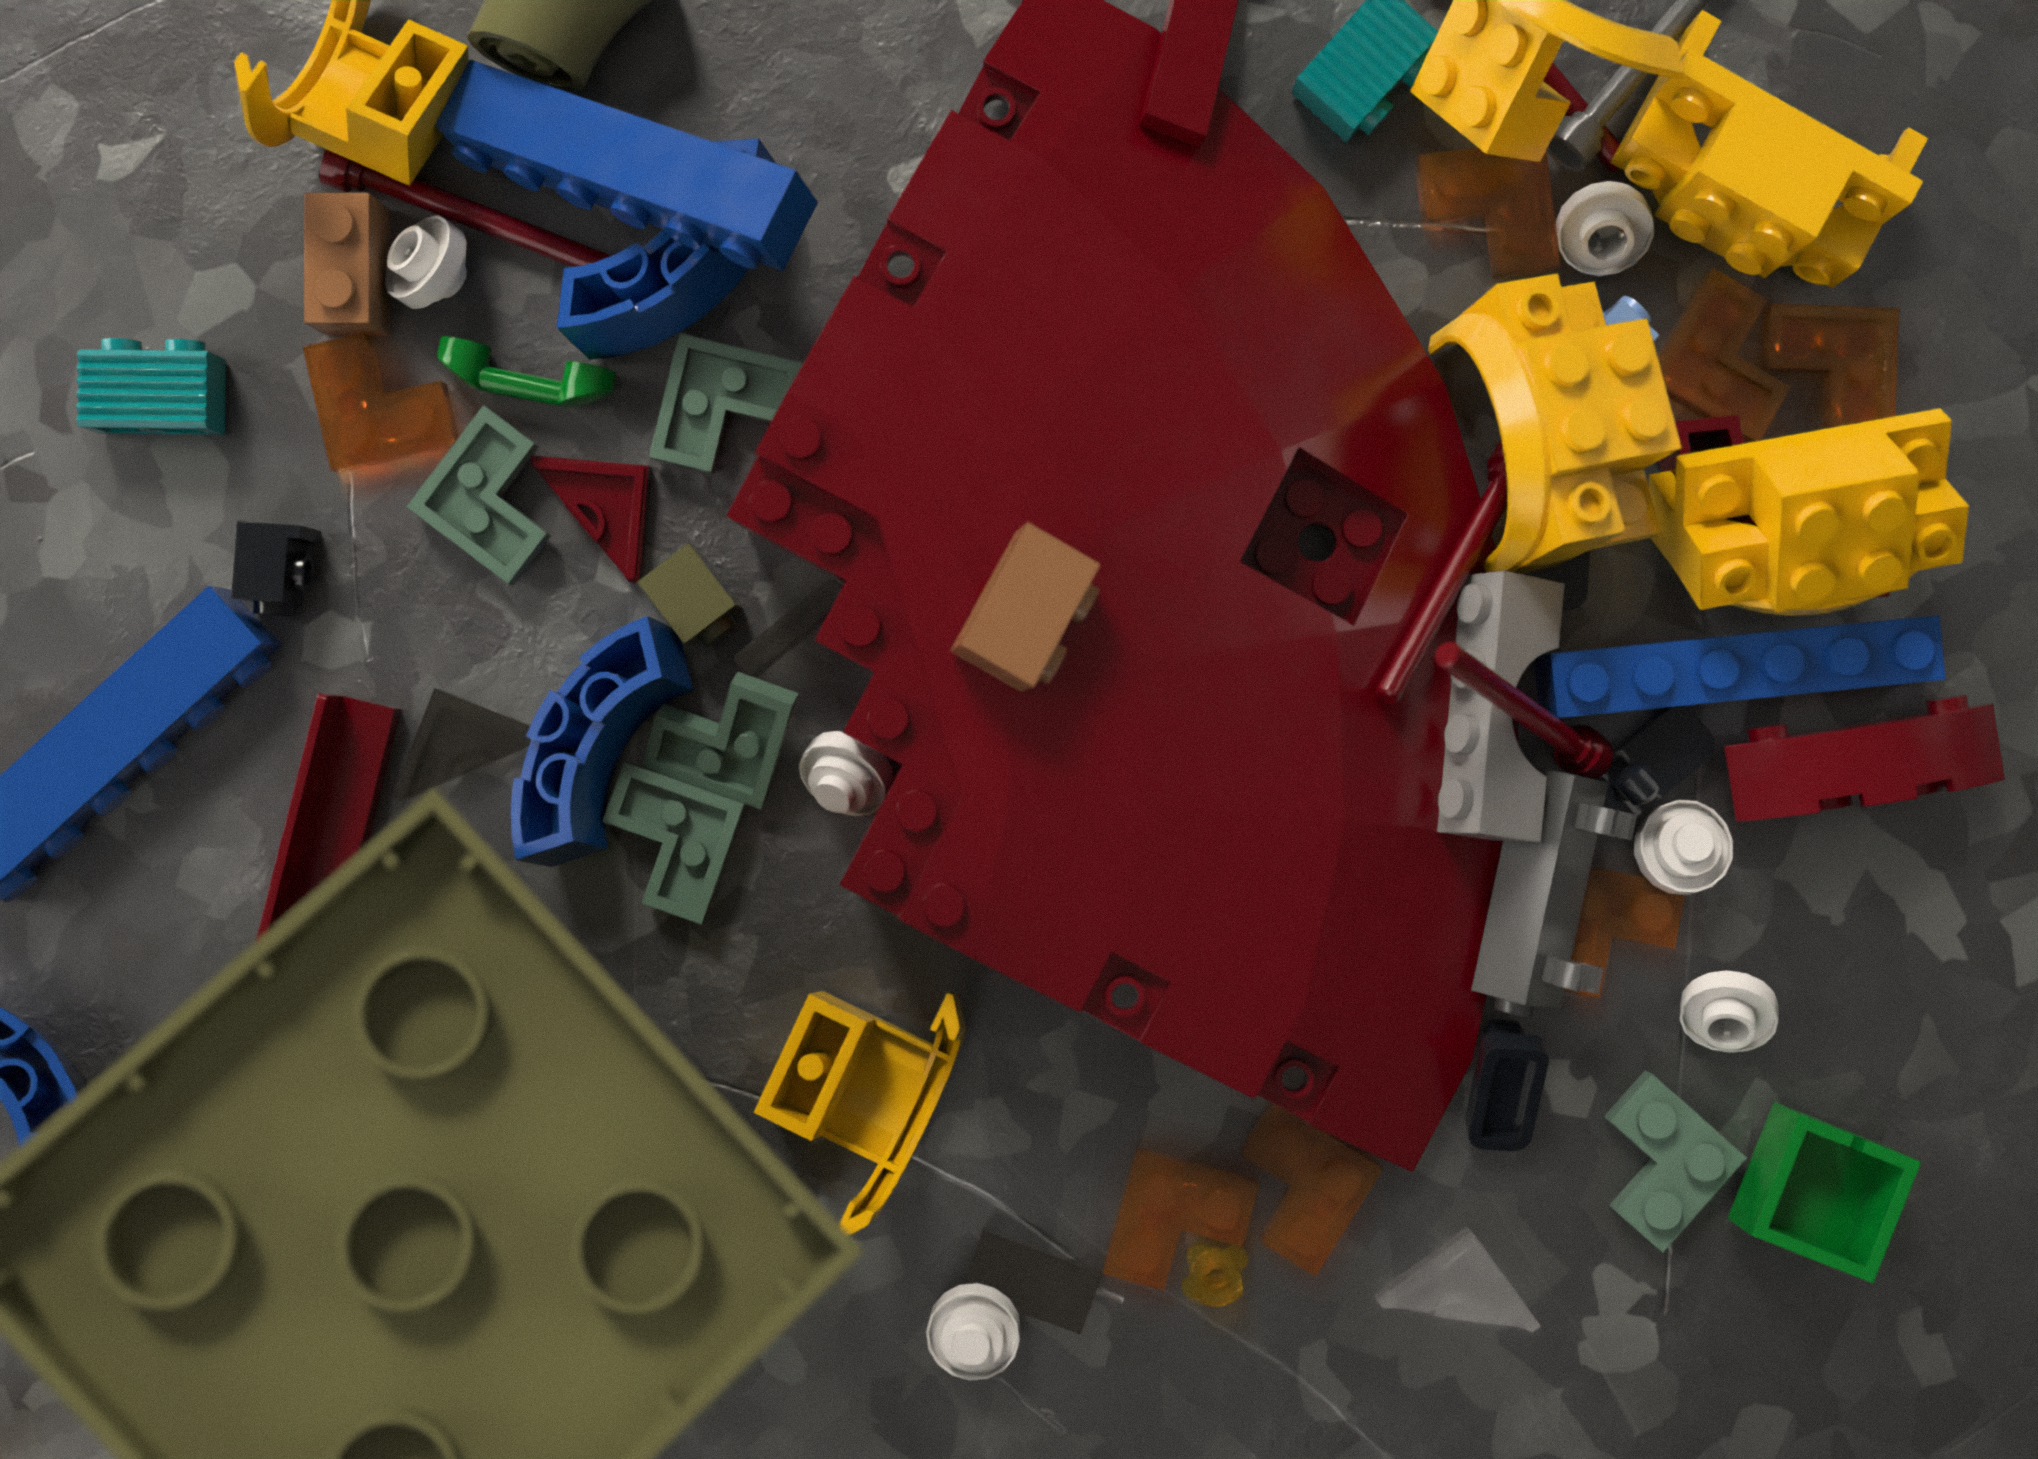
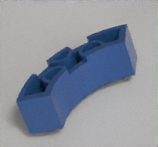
M759 138L712 141L776 163ZM663 229L643 247L634 243L603 260L582 266L564 268L557 329L589 360L633 353L658 344L700 320L737 286L749 268L734 263L725 257L719 248L702 243L700 249L687 247L671 238Z
M649 616L624 625L584 652L578 658L582 663L570 674L558 691H549L526 734V737L530 738L531 742L524 760L521 778L514 777L511 835L515 860L554 867L608 849L605 823L602 821L605 815L609 782L622 750L639 726L658 710L663 703L666 704L676 697L693 690L682 641L672 627Z
M0 1007V1100L10 1115L16 1131L18 1144L21 1146L88 1087L80 1072L67 1055L47 1035L28 1021Z

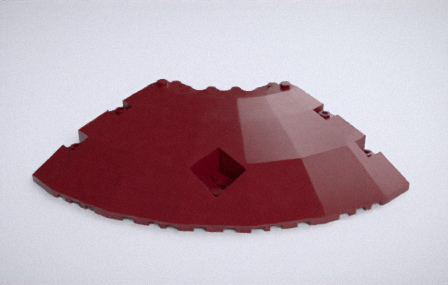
M1023 0L983 60V67L959 113L950 110L889 214L887 222L858 277H852L755 451L758 457L726 515L727 518L748 533L844 583L814 641L873 671L874 674L843 733L903 764L839 885L899 917L898 920L1079 1013L1083 1011L1138 1040L1140 1043L1250 1098L1255 1099L1258 1095L1307 1121L1309 1125L1413 1172L1473 1060L1487 994L1472 991L1471 989L1503 841L1437 832L1439 817L1438 796L1442 786L1445 755L1444 733L1448 723L1452 679L1451 674L1437 665L1435 653L1443 643H1455L1458 620L1457 600L1460 592L1400 701L1395 704H1388L1379 699L1375 692L1376 687L1481 500L1447 387L1325 188L1219 87L1207 137L1199 148L1139 125L1161 32L1104 0ZM1001 100L1007 104L1009 112L1004 118L994 120L985 114V106L990 101ZM896 256H907L914 263L912 272L902 278L893 276L888 271L890 261ZM1028 522L1101 564L1091 581L1093 585L1100 589L1092 607L1082 622L1078 624L1070 620L1058 642L1066 647L1067 651L1051 680L1047 684L1037 680L1034 687L1020 692L953 654L950 650L1014 534ZM1320 525L1331 533L1334 547L1326 560L1312 561L1301 553L1298 539L1305 527ZM1492 534L1469 575L1487 573L1483 568L1482 562L1496 549ZM1512 718L1515 737L1519 745L1518 722ZM1127 983L1136 988L1137 999L1133 1005L1123 1008L1117 1006L1112 1001V992L1118 985ZM1290 1067H1300L1305 1072L1304 1083L1299 1088L1288 1089L1282 1084L1283 1073Z

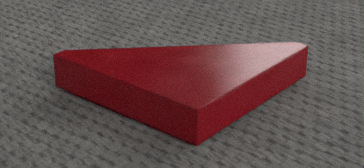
M531 455V466L537 470L586 532L604 550L624 574L628 582L638 584L637 582L643 577L652 468L647 465Z

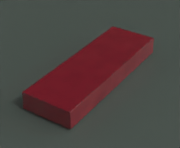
M1239 0L1169 1L1139 122L1140 126L1194 147H1200L1207 137Z

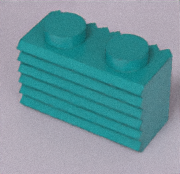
M1366 0L1299 74L1291 93L1294 98L1301 101L1304 107L1310 109L1313 115L1319 117L1323 124L1328 125L1332 132L1338 134L1342 141L1348 142L1359 129L1369 136L1394 108V105L1387 99L1402 81L1410 88L1412 87L1438 31L1404 0Z
M104 338L101 339V350H78L76 354L79 361L76 367L79 375L76 380L78 385L76 392L78 415L75 419L78 427L100 434L225 435L226 359L206 351L205 342L190 339L165 340V350H142V342L138 340Z

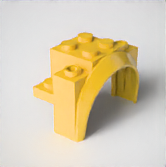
M1702 10L1677 39L1684 69L1683 77L1677 79L1661 75L1657 76L1610 163L1624 170L1626 177L1631 182L1652 191L1659 203L1654 216L1668 223L1670 230L1683 240L1698 243L1706 249L1725 257L1727 263L1734 269L1745 274H1758L1766 278L1779 267L1791 265L1795 274L1801 279L1812 284L1826 285L1833 288L1860 268L1882 225L1909 206L1914 200L1923 180L1910 174L1928 138L1908 127L1902 132L1896 146L1889 155H1877L1704 57L1703 55L1722 21ZM1693 123H1703L1711 128L1702 147L1695 134ZM1837 200L1843 203V206L1832 209Z
M1558 274L1496 284L1460 316L1430 337L1429 355L1436 354L1445 346L1455 344L1461 345L1468 352L1485 382L1499 426L1507 475V518L1500 544L1482 562L1483 568L1487 573L1508 571L1525 574L1555 568L1589 550L1647 539L1661 532L1644 469L1682 447L1647 318L1606 325L1595 281L1561 287Z
M1939 408L1676 456V477L1672 471L1649 474V490L1661 531L1650 538L1673 567L1700 610L1734 605L1766 614L1790 616L1816 615L1843 610L1886 592L1908 589L1909 579L1919 570L1963 563L1969 505L1946 480L1952 420ZM1750 515L1757 526L1742 524L1727 518Z

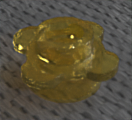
M1200 1242L1188 1248L1186 1260L1189 1263L1188 1276L1181 1282L1182 1291L1186 1297L1198 1300L1207 1306L1221 1307L1236 1301L1243 1295L1244 1287L1241 1271L1249 1262L1248 1254L1243 1247L1231 1245L1226 1249L1209 1247L1207 1244ZM1212 1269H1219L1221 1271L1217 1274H1209Z

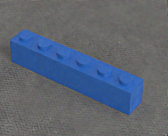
M471 59L435 124V127L454 146L452 155L461 163L476 171L487 173L489 167L501 170L509 179L532 191H539L541 185L556 190L569 203L584 210H591L594 204L609 209L622 222L637 229L644 230L648 223L663 228L677 242L693 249H700L702 243L719 248L720 252L729 260L749 269H755L758 263L784 271L818 204V201L803 179L794 169Z
M210 585L0 775V900L10 902L27 891L37 880V876L33 871L49 857L54 860L72 850L83 839L84 834L80 829L96 814L102 817L118 808L130 796L131 791L127 786L143 771L149 774L164 766L177 753L178 748L174 743L191 728L197 731L210 724L225 709V705L221 702L223 698L238 685L244 688L253 684L270 669L272 662L268 658L282 645L241 600L231 598V589Z
M1939 615L1540 655L1534 659L1538 704L1557 718L1946 680Z

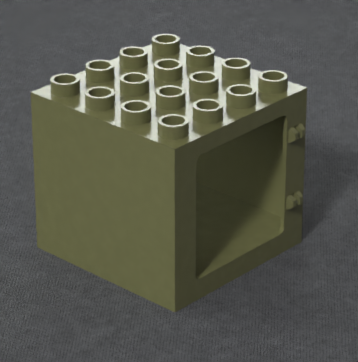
M435 788L424 795L0 1163V1333L117 1459H653L864 1253V1250Z

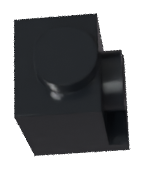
M237 521L231 598L254 602L253 614L293 617L294 605H303L304 592H308L313 583L314 562L311 554H307V543L320 544L321 531L301 525Z

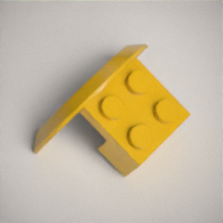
M331 0L323 29L307 63L289 88L274 100L271 98L267 63L259 61L251 72L248 55L242 52L234 61L245 126L253 140L264 146L276 147L298 136L408 186L411 185L443 137V134L435 127V124L468 64V45L409 19L391 45L361 33L371 0Z
M1453 0L1410 92L1485 154L1540 162L1571 104L1566 98L1543 82L1563 41L1607 60L1647 73L1681 79L1684 75V69L1678 43L1671 37L1616 23L1566 0Z
M825 991L810 993L753 1112L810 1141L822 1136L878 1164L861 1192L849 1202L839 1225L849 1235L872 1223L888 1202L932 1118L952 1073L966 1033L960 995L953 991L946 994L930 1030L936 1032L934 1044Z

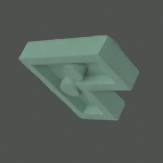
M679 333L649 457L655 461L715 475L729 413L771 423L803 362Z
M484 405L406 506L507 584L513 586L552 536L502 498L503 494L531 459V455H534L540 446Z
M737 672L730 683L720 723L663 703L654 717L642 767L762 810L769 796L799 693Z
M624 761L602 822L662 843L641 904L702 925L705 923L746 804L648 770L632 762Z
M1646 1070L1604 1116L1607 1121L1650 1158L1609 1206L1657 1249L1664 1253L1747 1157L1658 1078Z

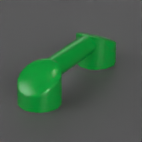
M440 337L437 352L439 361L458 378L479 391L565 408L590 404L608 397L613 392L616 372L604 367L576 361H566L562 381L489 367L491 347L456 337Z

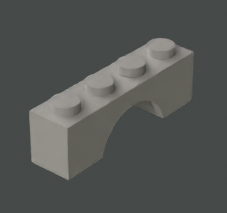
M1508 571L1469 575L1460 590L1457 600L1458 620L1455 643L1516 687L1522 673L1534 659L1543 653L1559 648L1565 584ZM1451 675L1448 723L1444 733L1445 755L1442 786L1438 796L1439 817L1437 832L1495 841L1541 842L1547 777L1536 770L1523 755L1515 737L1512 718Z

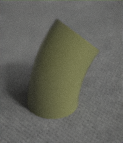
M484 0L467 35V39L471 46L485 58L511 73L562 91L579 92L585 87L594 65L617 32L638 11L653 0Z

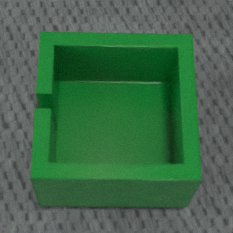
M1774 1101L1727 1219L1751 1236L1873 1284L1921 1162L1889 1146L1841 1127H1836L1828 1122Z

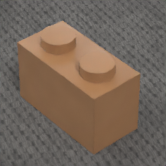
M304 193V323L326 336H391V295L387 293L384 283L387 255L391 247V210L370 193Z
M1027 522L1011 539L950 652L1020 692L1034 687L1037 680L1047 684L1054 676L1067 651V648L1058 642L1068 623L1072 620L1080 624L1098 595L1100 588L1093 585L1091 581L1101 564Z

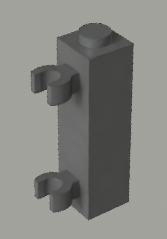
M1537 767L1534 768L1547 777L1541 842L1503 841L1471 989L1472 991L1496 997L1495 1009L1526 1017L1533 1016L1535 1006L1560 1009L1565 988L1579 992L1584 990L1591 993H1599L1604 968L1571 960L1597 835L1599 833L1632 840L1637 816L1631 813L1604 808L1609 783Z

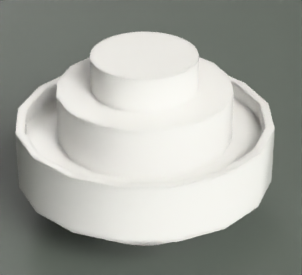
M1613 181L1590 184L1575 192L1561 207L1556 220V236L1559 251L1567 264L1581 273L1595 276L1617 274L1635 265L1648 251L1654 237L1653 216L1643 194L1628 184Z
M439 215L426 217L414 226L403 230L392 243L387 255L384 281L387 293L411 309L425 308L433 302L456 294L462 287L467 274L465 268L467 241L463 231Z
M841 731L823 732L812 739L799 763L800 778L809 793L815 797L816 801L823 808L835 813L864 816L879 810L894 782L893 769L884 754Z
M1676 800L1655 808L1641 821L1634 836V856L1641 873L1653 886L1669 894L1691 895L1713 887L1726 875L1733 859V839L1726 822L1714 809L1698 801Z
M1727 970L1706 973L1693 979L1682 992L1680 1002L1681 1025L1684 1032L1693 1041L1704 1047L1729 1053L1750 1051L1766 1044L1776 1033L1779 1021V1004L1775 993L1765 982L1747 973Z
M979 1283L958 1285L943 1293L932 1307L926 1330L928 1350L937 1365L952 1376L969 1381L989 1379L1003 1372L1015 1358L1021 1336L1019 1313L1011 1300L996 1288Z

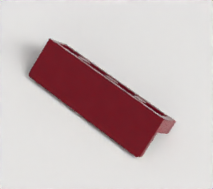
M319 693L317 695L256 941L368 845L402 709L343 694Z

